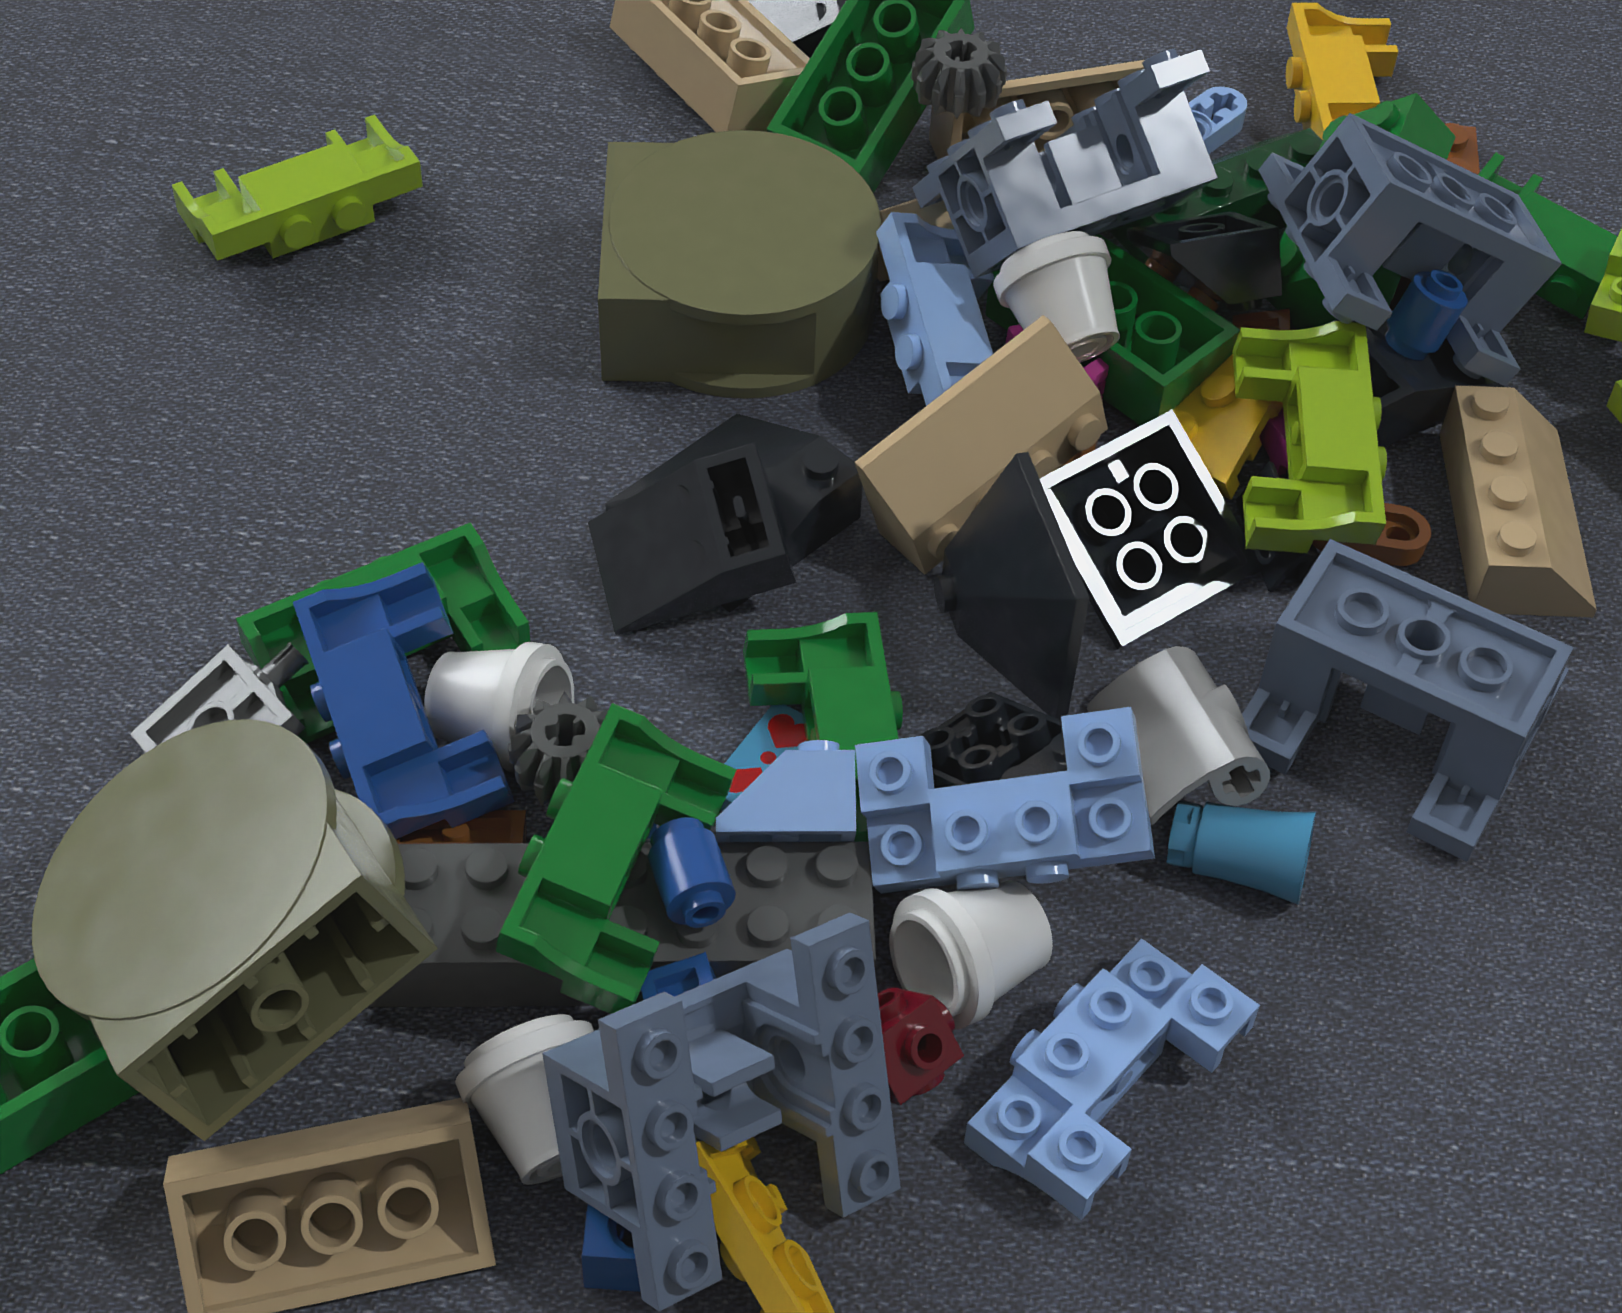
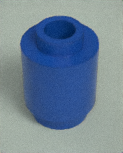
M1439 269L1432 270L1431 272L1421 271L1416 273L1387 320L1388 331L1385 334V339L1390 347L1402 356L1413 360H1424L1429 353L1436 352L1468 304L1467 297L1462 291V283L1454 275Z
M678 818L661 825L650 837L651 849L648 853V861L668 918L675 923L688 925L693 928L706 927L716 923L725 915L726 910L734 902L736 892L715 835L710 830L705 829L703 823L695 818Z

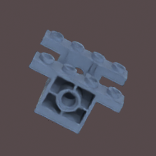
M1174 48L1146 59L1142 62L1144 69L1120 79L1117 82L1119 88L1094 99L1096 106L1072 116L1071 119L1074 125L1056 139L1043 145L1045 150L1039 153L1034 141L1057 124L1049 101L1026 108L1023 99L996 108L989 113L990 121L970 129L967 132L969 135L968 139L950 146L947 149L948 156L927 165L929 174L912 187L920 208L944 201L974 278L1000 270L1002 264L1015 252L1043 238L1071 231H1082L1089 234V236H1096L1170 209L1218 178L1184 93L1186 88L1210 72L1201 49L1178 56Z
M1351 113L1346 116L1306 167L1273 152L1258 169L1270 192L1267 197L1284 218L1287 224L1285 232L1299 247L1306 261L1304 269L1319 285L1325 297L1322 301L1323 305L1333 317L1346 324L1356 321L1374 330H1378L1392 314L1372 277L1381 265L1410 280L1413 279L1416 273L1421 271L1443 270L1454 275L1462 283V291L1468 300L1467 306L1446 337L1455 352L1452 356L1455 365L1473 379H1480L1483 376L1504 386L1521 370L1500 335V331L1562 263L1518 194Z
M1330 539L1276 623L1259 687L1243 711L1242 716L1247 726L1249 738L1267 766L1285 775L1317 722L1320 720L1325 723L1343 673L1367 683L1360 708L1418 735L1421 734L1429 713L1451 722L1432 771L1435 777L1414 812L1406 833L1468 862L1563 685L1569 671L1566 664L1574 647Z
M847 913L791 937L792 951L789 949L782 950L675 997L666 992L659 993L598 1019V1030L542 1053L564 1188L631 1231L641 1298L656 1310L661 1311L723 1279L710 1194L716 1192V1184L714 1180L708 1177L707 1170L699 1166L696 1142L703 1141L722 1152L781 1123L817 1142L825 1208L843 1218L901 1189L869 920L853 913Z

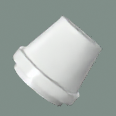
M1082 231L1055 234L1025 246L1011 255L1002 264L1001 272L996 276L993 286L1000 304L1011 309L1023 330L1044 315L1053 323L1080 363L1105 352L1116 344L1120 338L1107 272L1111 264V256L1102 238L1089 236V234Z
M525 642L516 649L470 652L449 651L444 653L432 668L425 691L424 709L435 738L444 739L452 743L485 730L492 740L502 767L508 772L515 773L513 764L509 761L508 744L511 743L510 737L515 735L514 725L517 723V715L533 714L537 698L550 705L558 704L564 691L572 703H574V683L571 671L564 662L561 653L556 647L549 644Z
M1016 881L999 883L998 888L968 889L947 893L939 889L930 888L904 898L895 910L889 938L893 967L903 990L932 995L940 1000L952 1015L955 1029H962L984 1019L997 999L1035 971L1046 966L1050 960L1053 946L1050 925L1042 906L1031 891Z
M556 1014L537 1018L492 1037L466 1057L464 1061L465 1068L460 1072L455 1081L463 1103L467 1102L468 1108L477 1110L519 1174L523 1184H537L563 1176L542 1053L594 1031L591 1023L573 1020L570 1015Z

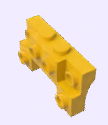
M1292 3L1286 28L1294 57H1289L1287 60L1286 85L1288 89H1294L1295 122L1302 123L1303 129H1312L1322 139L1325 129L1336 118L1344 115L1347 116L1349 113L1356 114L1380 104L1374 77H1392L1398 56L1397 45H1386L1391 28L1390 18H1351L1337 15L1326 10L1318 3Z

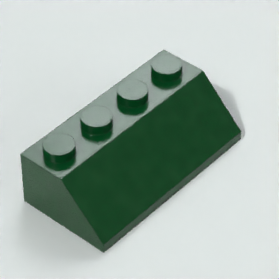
M1308 128L1273 137L1214 159L1212 164L1218 176L1216 180L1166 211L1112 229L1110 232L1134 258L1145 264L1149 257L1127 240V228L1229 211L1278 226L1279 229L1287 227L1280 211L1269 201L1267 196L1270 192L1258 169L1272 152L1306 167L1318 152L1323 140L1312 129Z

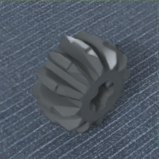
M960 28L958 33L954 34L939 30L936 38L922 39L921 47L916 53L915 61L912 63L911 79L914 81L913 89L918 93L919 103L932 105L935 115L947 111L953 113L956 119H958L961 113H969L979 117L983 108L996 107L997 100L1002 93V87L1006 84L1007 67L1005 66V57L1000 54V43L985 41L983 32L970 35L965 34L962 28Z
M565 691L558 704L550 705L537 698L533 714L517 715V723L514 725L515 735L510 737L511 743L508 744L509 761L513 764L516 781L520 785L521 791L535 790V796L538 798L541 806L551 800L562 778L574 781L608 710L598 711V705L595 703L592 695L579 704L572 703Z

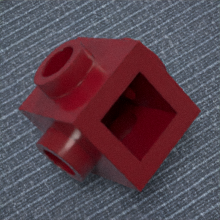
M889 988L878 993L890 1102L902 1105L912 1096L924 1094L939 1085L944 1079V1071L960 1060L964 1054L952 1033L955 1030L953 1017L940 1000L928 994L899 988Z

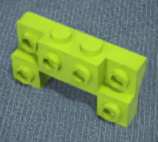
M374 114L365 118L366 139L346 145L335 129L326 132L327 146L238 176L241 193L224 168L213 171L217 191L193 199L182 181L172 184L177 212L199 244L205 242L217 261L260 245H264L272 258H276L375 222L374 204L423 187L419 159L408 145H401L394 140Z
M1334 321L1322 326L1301 330H1268L1241 327L1232 350L1235 396L1242 399L1283 402L1289 479L1251 476L1243 495L1246 548L1308 553L1314 540L1329 541L1330 539L1337 542L1375 545L1386 525L1382 481L1386 473L1387 453L1385 447L1378 446L1377 440L1382 405L1379 397H1373L1366 326L1355 322L1346 324L1341 321Z

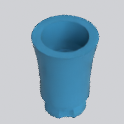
M1179 800L1170 832L1167 864L1186 868L1192 867L1193 874L1223 879L1261 890L1299 905L1316 812L1269 811L1235 807L1206 801L1203 807V805L1194 802Z

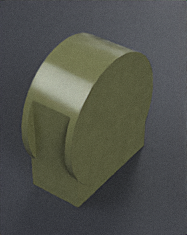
M751 130L712 132L693 136L675 143L608 142L598 287L602 381L671 382L683 388L707 395L746 399L773 397L796 392L824 381L850 363L866 343L875 318L879 239L876 231L881 226V218L876 198L869 185L852 166L832 152L811 142L772 132Z
M251 719L215 722L181 733L141 755L111 779L77 816L55 850L38 890L32 921L34 960L39 975L47 989L73 1012L92 1022L117 1076L203 1141H206L438 949L404 897L405 873L403 859L398 843L388 826L361 800L348 793L334 789L331 777L324 763L297 735L279 725Z

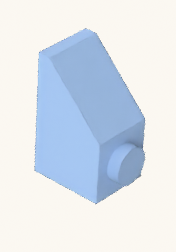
M828 740L805 741L798 745V750H785L716 817L717 842H854L856 835L855 750H839L837 742Z

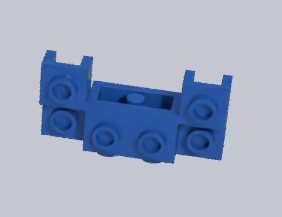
M423 562L373 582L340 589H323L293 602L319 682L310 685L313 700L325 722L333 721L338 739L329 742L334 762L344 779L352 778L358 799L370 807L383 820L395 839L443 819H446L453 828L515 802L497 751L485 730L476 732L438 748L405 655L409 651L453 634L435 581Z

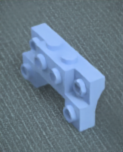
M891 212L876 231L890 280L880 293L881 311L888 321L895 346V360L898 367L902 370L908 394H923L927 406L993 354L977 299L981 297L994 281L993 273H989L978 278L973 277L954 229L931 225L914 213Z
M1124 707L1061 716L1067 771L934 789L931 749L924 736L855 745L861 813L867 818L873 887L881 894L957 884L958 891L998 888L999 878L1026 875L1028 883L1044 884L1059 882L1069 878L1068 870L1155 859L1136 718L1132 708Z
M1141 938L1110 972L1102 968L1085 987L1079 983L1073 985L1059 1001L1053 1014L1055 1019L1042 1033L1032 1029L1022 1038L1014 1049L1009 1061L1014 1066L1013 1075L967 1122L964 1144L989 1164L1008 1170L1031 1182L1082 1220L1091 1210L1094 1194L1111 1175L1118 1179L1126 1170L1132 1150L1098 1123L1162 1054L1165 1040L1212 1073L1220 1064L1224 1049L1238 1033L1245 1037L1253 1028L1260 1005L1203 964L1191 974Z

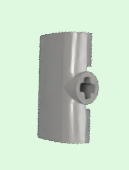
M1175 646L1167 648L1139 662L1118 676L1087 705L1088 712L1124 707L1132 708L1136 718L1141 765L1151 825L1155 824L1166 811L1186 794L1207 782L1219 802L1230 806L1247 804L1258 798L1267 788L1270 780V769L1249 738L1247 726L1235 698L1225 684L1216 686L1196 653L1187 647Z

